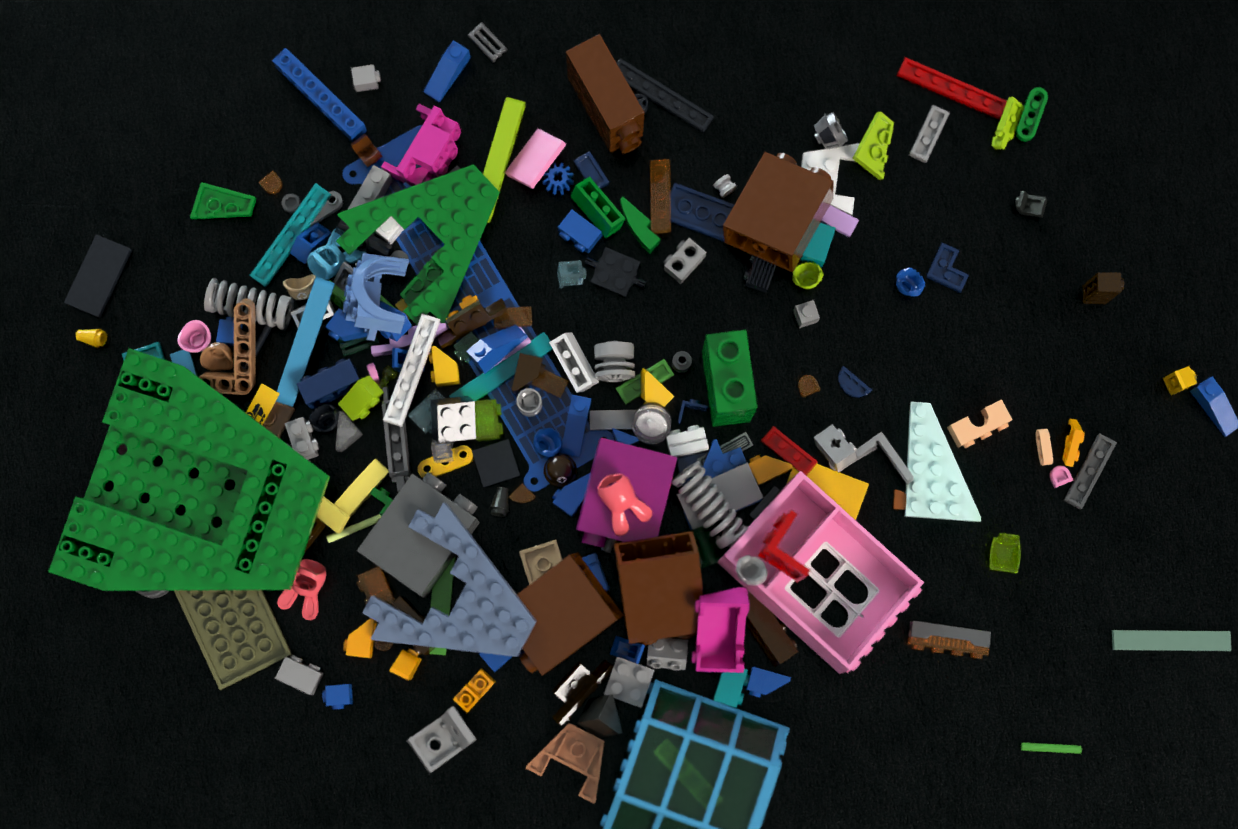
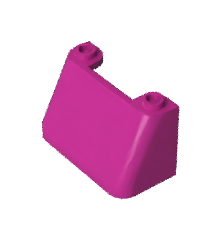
M738 587L700 596L699 600L695 602V612H698L696 651H692V663L696 664V671L744 673V634L746 616L749 612L747 588Z

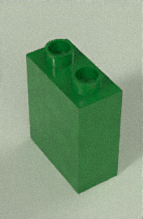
M746 330L706 335L702 357L712 427L750 422L757 409Z

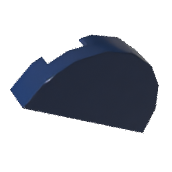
M843 366L841 368L838 382L845 394L859 398L866 396L872 391L871 388L846 367Z

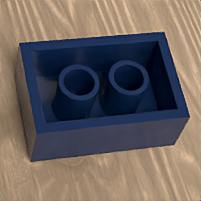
M341 359L331 368L324 367L318 370V374L312 377L308 375L300 379L301 382L297 383V386L306 405L310 409L314 410L318 408V405L329 403L346 395L355 383L361 379L350 359Z

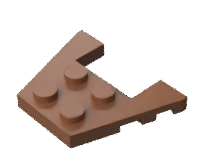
M569 723L526 766V769L542 776L550 758H553L587 776L578 796L595 803L604 740Z

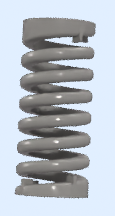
M212 278L205 294V311L212 313L218 311L220 315L228 314V316L234 318L233 304L237 295V284L232 283L230 285L226 305L223 308L228 283L223 280L219 284L216 278ZM242 285L240 287L236 304L242 299H246L247 286ZM251 288L247 299L252 300L255 304L257 289ZM262 290L257 300L255 322L257 321L260 325L267 323L269 327L277 325L280 330H286L292 316L293 297L280 296L276 315L272 319L277 295L274 292L270 294L266 313L263 316L262 312L266 303L267 292ZM246 306V309H245L244 313H248V312H249L247 306ZM289 306V308H288V313H287V316H286V318H285L286 310H287V307Z
M697 461L675 476L671 483L674 486L680 487L686 479L694 476L679 489V494L682 495L699 485L685 498L686 503L706 493L691 507L692 511H696L713 501L697 515L698 520H701L718 510L717 513L703 524L704 528H708L725 518L717 527L709 532L711 537L732 526L723 536L720 537L718 535L715 537L716 544L721 549L744 534L748 527L741 526L742 519L735 517L736 511L734 509H729V501H722L724 494L716 492L718 486L714 483L710 484L711 476H703L705 468L700 466V461Z

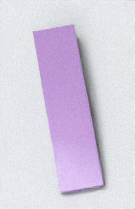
M446 323L439 324L435 338L448 330ZM417 326L411 327L408 330V335H403L397 342L389 338L390 344L371 346V354L374 357L392 354V348L408 350Z

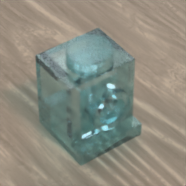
M581 260L558 262L557 276L559 288L583 284V279H586V269L582 268Z

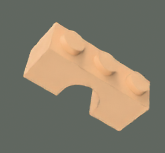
M1002 400L981 410L985 419L982 427L974 426L968 417L947 427L958 448L961 446L967 448L975 444L974 440L979 437L983 440L991 436V431L995 429L1001 431L1009 427L1008 423L1012 421V418Z

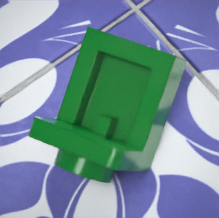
M374 487L370 494L386 504L379 513L382 516L393 499L389 497L390 493L382 487L379 490Z

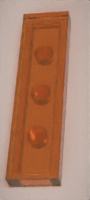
M670 160L650 161L651 231L653 233L671 232Z

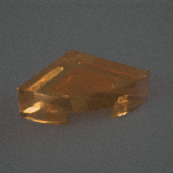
M521 484L509 498L517 503H528L534 500L536 496Z

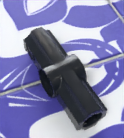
M340 220L335 233L342 236L349 227ZM373 233L357 250L363 252L367 250L374 255L388 257L393 246L377 238L375 233Z

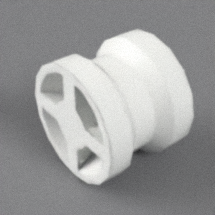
M729 174L721 177L713 185L715 189H719L722 198L728 196L737 188V185L731 182Z

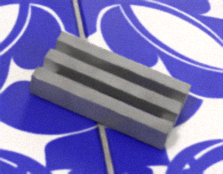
M482 23L468 34V37L493 63L498 57L502 56L503 52L507 51V48ZM480 29L500 48L499 51L479 32ZM475 34L495 53L494 55L474 36Z

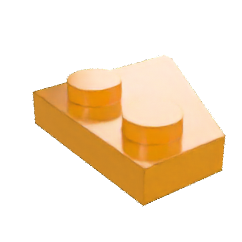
M1070 418L1068 424L1071 425L1069 436H1066L1063 462L1065 466L1073 467L1074 461H1078V447L1080 443H1083L1085 433L1078 420Z

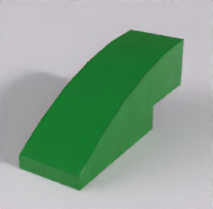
M622 197L620 205L630 231L639 244L651 254L660 244V238L648 229L651 226V220Z

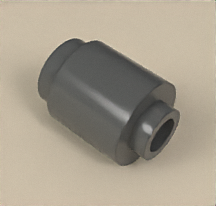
M679 351L673 356L672 367L676 372L685 373L690 369L692 363L690 354L685 351ZM679 359H684L686 362L682 364L679 362Z

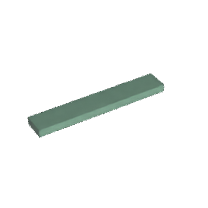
M1112 630V650L1231 651V631Z

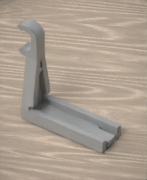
M882 432L860 446L857 452H855L857 460L876 450L877 445H879L908 485L914 481L913 475ZM829 462L830 468L836 471V469Z

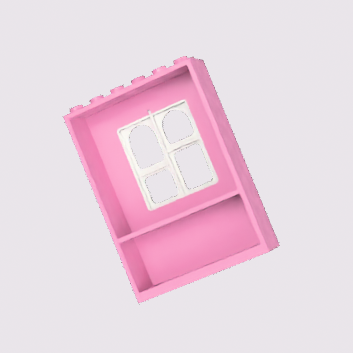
M801 471L785 485L748 527L747 531L736 540L717 562L839 674L848 673L851 670L854 671L861 663L859 659L863 655L869 654L873 649L871 645L875 641L878 642L885 635L884 629L888 626L891 627L898 619L896 615L900 611L904 612L910 605L908 601L912 597L915 598L922 591L920 587L924 583ZM793 510L798 515L777 547L811 569L808 575L827 592V595L815 609L810 608L790 589L794 582L793 579L758 556L765 545L762 541L768 532L770 533L772 529H775L773 524L783 512L786 514ZM822 549L829 551L840 563L827 579L823 578L811 567V562ZM743 556L757 557L765 564L768 574L766 580L760 585H746L739 580L736 573V564ZM845 570L851 571L867 587L868 597L863 603L853 604L835 589L834 583ZM833 600H837L848 613L846 624L840 628L830 626L821 617V613Z

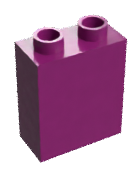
M600 438L576 530L584 532L582 543L605 548L607 538L628 542L658 537L678 457ZM610 474H623L628 477L636 498L650 507L653 512L650 520L642 522L630 508L626 509L624 514L629 530L623 536L615 535L612 527V513L598 494L597 488L599 483Z

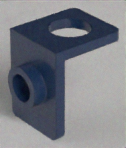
M690 399V401L683 400L677 424L681 423L684 407L707 411L708 406L702 405L701 401Z

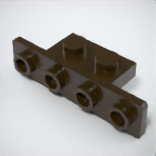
M501 298L486 308L478 300L447 318L446 321L450 329L437 336L440 346L442 348L450 346L461 337L469 335L478 327L484 326L495 317L501 316L507 311L504 300Z
M604 660L593 673H590L578 662L553 690L565 702L553 716V719L560 726L566 723L571 718V714L583 705L589 694L597 689L599 683L610 675L613 666Z

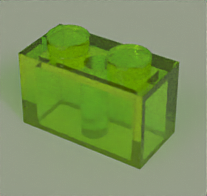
M496 399L475 401L477 441L500 439V434H503V424L499 423L498 415H502L501 404H497Z

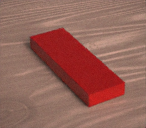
M774 426L761 440L763 444L784 461L792 464L794 469L798 472L801 471L806 476L818 464L817 460Z

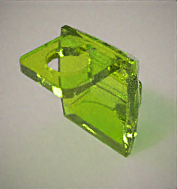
M1000 533L998 537L993 538L990 549V570L1018 573L1021 559L1019 535Z

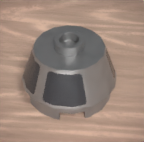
M834 112L827 115L824 114L814 125L817 132L814 135L818 143H822L826 149L842 147L848 141Z

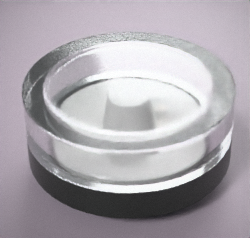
M647 403L636 410L633 417L632 430L640 441L646 444H657L665 440L669 435L671 416L664 406L657 403Z

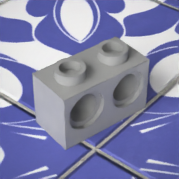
M690 238L686 242L684 240L681 241L676 248L678 251L674 255L670 254L664 261V270L680 284L706 257V251ZM691 249L695 252V255L689 257L685 254V251ZM675 263H679L682 265L683 268L679 271H676L673 269L672 265Z

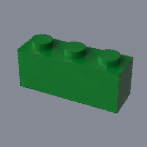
M589 176L575 185L570 197L591 222L602 231L603 236L607 238L620 230L626 218Z

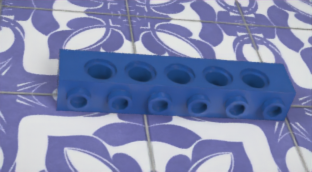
M287 48L272 60L275 67L352 142L360 138L367 131L365 124Z

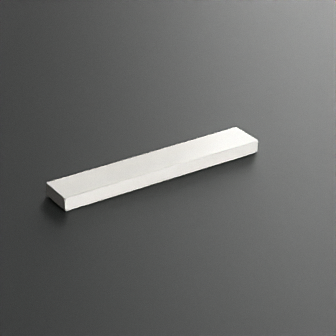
M421 314L386 410L384 422L400 427L403 426L438 330L440 319Z

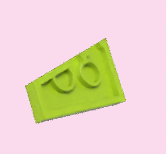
M882 112L876 113L852 158L879 180L884 179V163H887L888 158L886 155L887 147L891 142L894 122Z

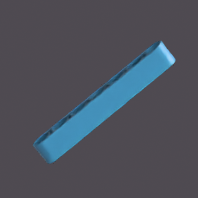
M319 277L315 278L277 392L280 394L276 402L293 407L299 392L297 383L301 382L300 379L304 377L335 286L333 282Z

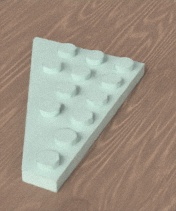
M910 402L907 468L913 475L914 481L908 485L906 484L905 517L981 522V516L931 403Z

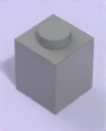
M374 64L351 68L356 92L378 89V82H381L379 70H375Z
M814 300L797 305L793 310L799 328L817 323L820 319Z

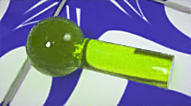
M387 365L382 370L383 377L378 384L382 391L389 380H393L397 376V371H394L392 365Z

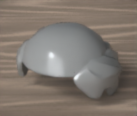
M743 556L736 564L737 576L746 585H760L767 578L768 573L765 564L757 557Z

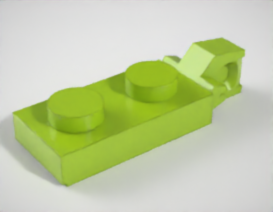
M1009 97L996 130V136L992 142V146L995 149L1005 150L1009 139H1013L1024 106L1015 97Z

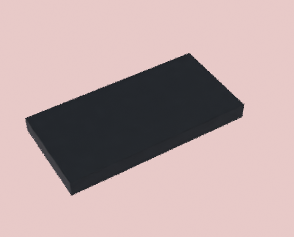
M96 234L64 303L100 318L132 249Z

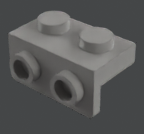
M663 638L648 645L646 666L655 669L685 670L688 640Z

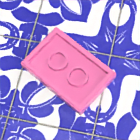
M537 129L505 171V174L533 189L566 144L564 141Z

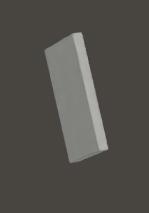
M748 462L713 477L710 484L714 483L718 486L716 492L724 494L722 501H729V509H734L735 511L763 498ZM699 485L682 495L677 494L692 530L703 526L706 521L718 512L716 510L701 520L697 518V515L713 501L696 511L691 510V507L706 493L689 503L685 502V498Z

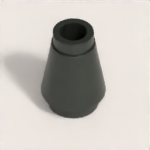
M497 487L490 506L492 515L505 517L506 513L509 512L507 488Z

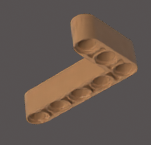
M242 299L234 307V373L208 371L199 377L202 380L203 378L208 379L210 386L220 394L245 395L255 386V304L250 299ZM241 305L247 306L249 312L244 313L241 310ZM241 324L247 325L249 331H243L241 329ZM241 343L247 344L249 350H243ZM241 362H246L249 369H244L241 366ZM223 379L229 382V387L223 385ZM241 381H246L249 384V388L243 387Z

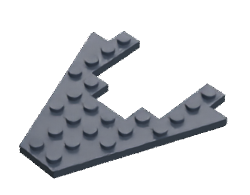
M447 503L442 504L435 518L418 509L408 527L459 555L450 574L467 584L449 616L432 607L423 623L372 595L362 612L379 622L371 639L517 657L537 620Z

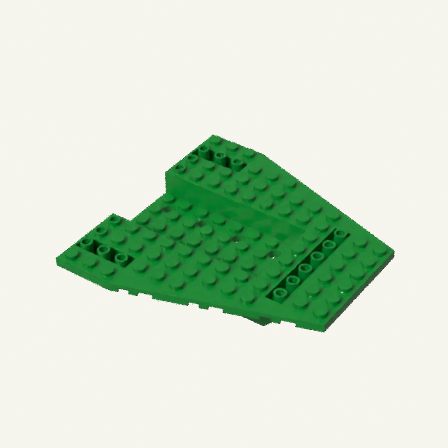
M129 348L102 421L109 424L110 427L84 498L75 497L49 572L103 591L291 590L330 476L186 367ZM125 444L127 451L121 455L118 449L120 445ZM157 456L163 458V463L159 467L154 464ZM193 468L199 470V475L195 479L190 476V471ZM229 480H234L235 488L231 491L227 490L226 483ZM108 481H112L114 488L108 492L105 485ZM144 493H148L150 500L144 504L141 501V496ZM180 505L186 507V512L182 516L177 513V508ZM216 517L222 519V525L219 528L213 525Z

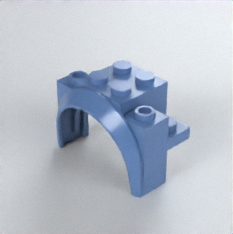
M363 253L361 260H357V265L353 268L352 275L348 274L342 312L346 313V321L355 322L354 327L364 328V332H367V340L375 341L377 330L401 334L405 316L379 307L381 294L380 278L382 274L405 276L409 259Z

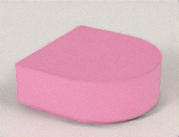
M374 363L367 364L366 367L370 377L376 384L380 383Z
M1056 466L1050 472V480L1054 488L1073 481L1070 471L1065 466Z

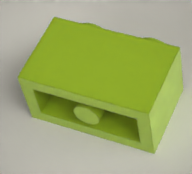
M369 375L358 380L338 405L352 421L358 418L364 419L369 415V409L380 402L379 398L384 392Z

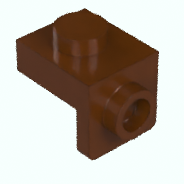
M366 134L351 143V147L367 168L383 157Z

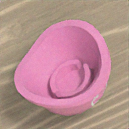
M199 320L188 322L178 336L179 346L184 351L191 353L202 352L211 342L209 328Z

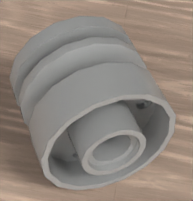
M608 341L594 345L595 360L603 361V363L595 365V370L599 371L595 373V379L607 382H621L635 378V371L631 370L635 368V364L626 362V360L634 358V344L622 341Z

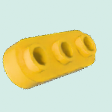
M462 445L425 459L419 463L418 473L423 478L427 473L424 471V467L430 466L431 470L429 473L437 477L468 465L473 460L472 450L470 447ZM466 452L467 456L465 458H461L460 453ZM448 459L449 463L447 465H443L442 460Z

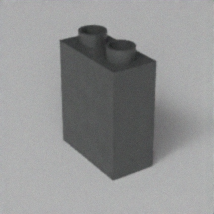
M429 472L426 473L422 480L414 474L409 477L357 550L424 598H427L457 554L408 527L416 511L420 509L435 518L442 504L447 503L470 534L474 532L480 523L472 516L478 507L460 494H458L453 502L441 494L446 484Z

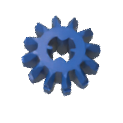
M553 163V169L549 167L547 169L548 173L543 175L545 179L542 182L543 185H547L546 190L550 191L553 189L554 195H556L557 190H560L561 195L564 194L563 189L570 191L569 185L574 184V180H572L574 174L569 172L570 167L564 168L563 163H560V166L557 167L556 163ZM558 176L559 178L561 176L562 180L555 181V177Z

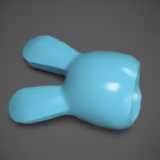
M336 229L333 230L327 244L313 250L307 259L310 271L316 277L324 280L334 277L343 262L348 264L357 262V260H361L362 254L366 253V251H358L357 249L350 256L346 252L342 253L339 249L340 245L336 242L341 235L335 233Z

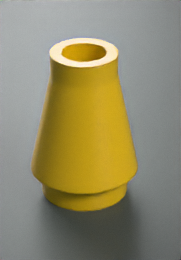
M101 329L78 330L76 332V340L98 348L105 345L107 334Z

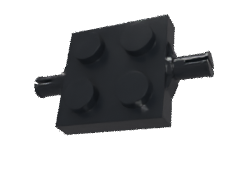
M605 247L598 261L590 257L586 258L585 264L595 268V273L591 280V283L624 297L627 296L633 284L642 288L646 285L647 281L637 277V270L641 263L638 260Z

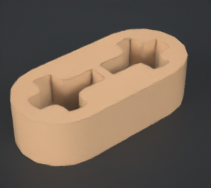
M1048 429L1036 430V442L1040 464L1042 466L1052 465L1053 454Z

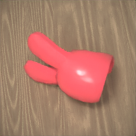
M610 474L601 480L597 488L598 494L612 513V527L615 535L623 536L629 530L624 511L628 508L632 510L640 521L646 522L650 520L653 513L651 508L636 498L628 477L623 474Z
M301 560L292 589L282 592L277 600L278 607L283 610L289 609L299 594L305 596L302 616L306 620L315 619L318 614L317 595L326 579L325 567L317 561Z

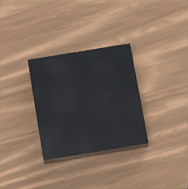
M509 439L472 451L483 488L520 476Z

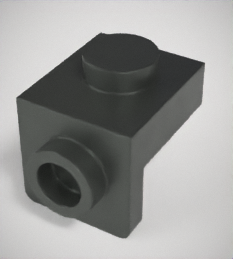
M1021 191L1020 196L1016 198L1015 206L1021 215L1043 217L1047 199L1046 197L1027 195L1025 191Z

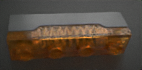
M910 621L907 645H913L912 649L924 651V647L932 648V652L943 653L944 650L951 651V655L963 656V653L971 654V658L982 659V656L989 655L991 632Z

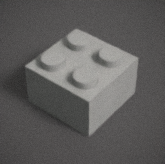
M617 657L604 695L613 694V697L618 700L642 707L654 670Z

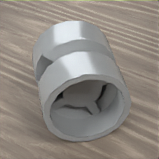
M532 388L522 390L517 396L519 411L527 417L538 415L542 409L540 394Z

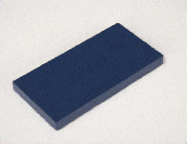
M674 183L661 218L724 241L723 224L734 204Z

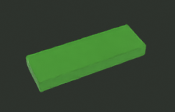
M665 359L647 369L661 384L674 376ZM641 373L616 388L625 405L641 396Z

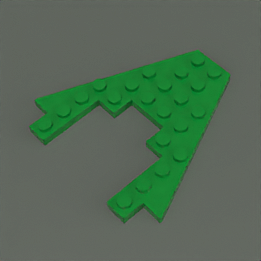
M473 164L338 213L337 216L349 229L336 242L350 256L390 217L404 230L419 218L444 244L431 257L444 272L403 312L416 325L419 323L421 314L427 315L429 312L435 318L440 319V323H445L500 192Z

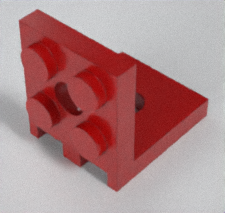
M790 510L786 514L783 512L773 524L775 529H772L762 541L765 545L758 556L794 581L799 582L807 577L811 569L777 547L798 515L793 510Z

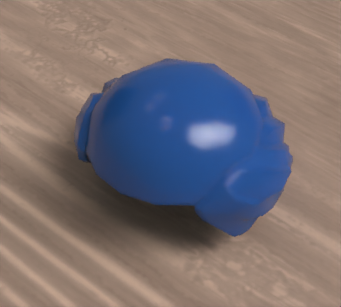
M906 268L897 273L896 286L903 295L915 297L922 293L925 281L923 276H920V273L913 270V268Z
M552 428L539 429L534 435L533 447L539 454L546 457L556 456L562 447L561 437Z

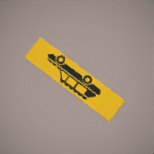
M261 384L246 413L263 426L280 393Z

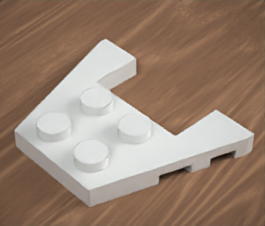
M860 143L803 153L801 167L807 170H811L813 167L821 168L831 176V180H834L833 200L830 205L852 216L855 198L835 195L840 159L855 161L852 158Z

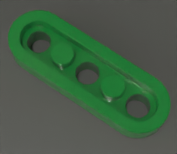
M1034 88L1027 97L1016 128V136L1021 141L1031 140L1037 131L1048 100V94L1042 88ZM1034 97H1038L1040 101H1036ZM1028 114H1033L1034 118H1030ZM1022 130H1026L1028 135H1024Z

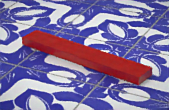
M906 57L897 75L999 120L1007 104V101Z

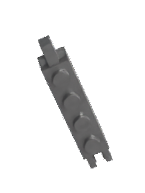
M383 387V419L390 402L389 389L387 387ZM404 421L403 426L400 427L384 422L389 476L392 479V483H397V491L399 492L411 476L406 423Z

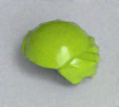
M806 261L795 267L792 280L801 288L811 289L822 280L823 272L817 263Z

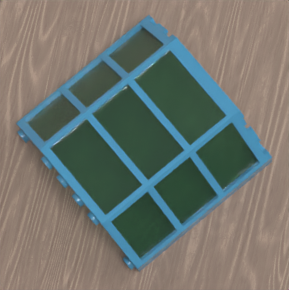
M655 680L654 683L650 682L647 694H650L642 721L637 720L634 732L637 733L635 741L630 740L627 749L630 752L628 760H623L620 769L623 771L622 778H617L613 789L617 791L608 815H603L600 826H603V829H760L782 762H780L779 754H784L785 740L790 728Z

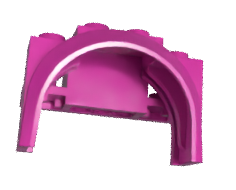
M421 104L417 106L416 110L421 113V118L425 119V122L398 167L385 161L382 164L381 168L393 178L403 183L407 182L411 186L418 185L445 175L451 160H454L457 156L458 148L454 141H457L460 137L461 129L457 122L445 117L442 110L436 106L432 110Z

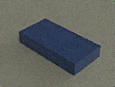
M590 151L574 160V164L584 179L590 176L600 189L609 184L608 179Z

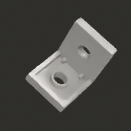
M452 707L440 718L409 738L407 742L427 771L431 773L476 739L458 712ZM431 740H437L440 743L439 750L434 751L430 748Z

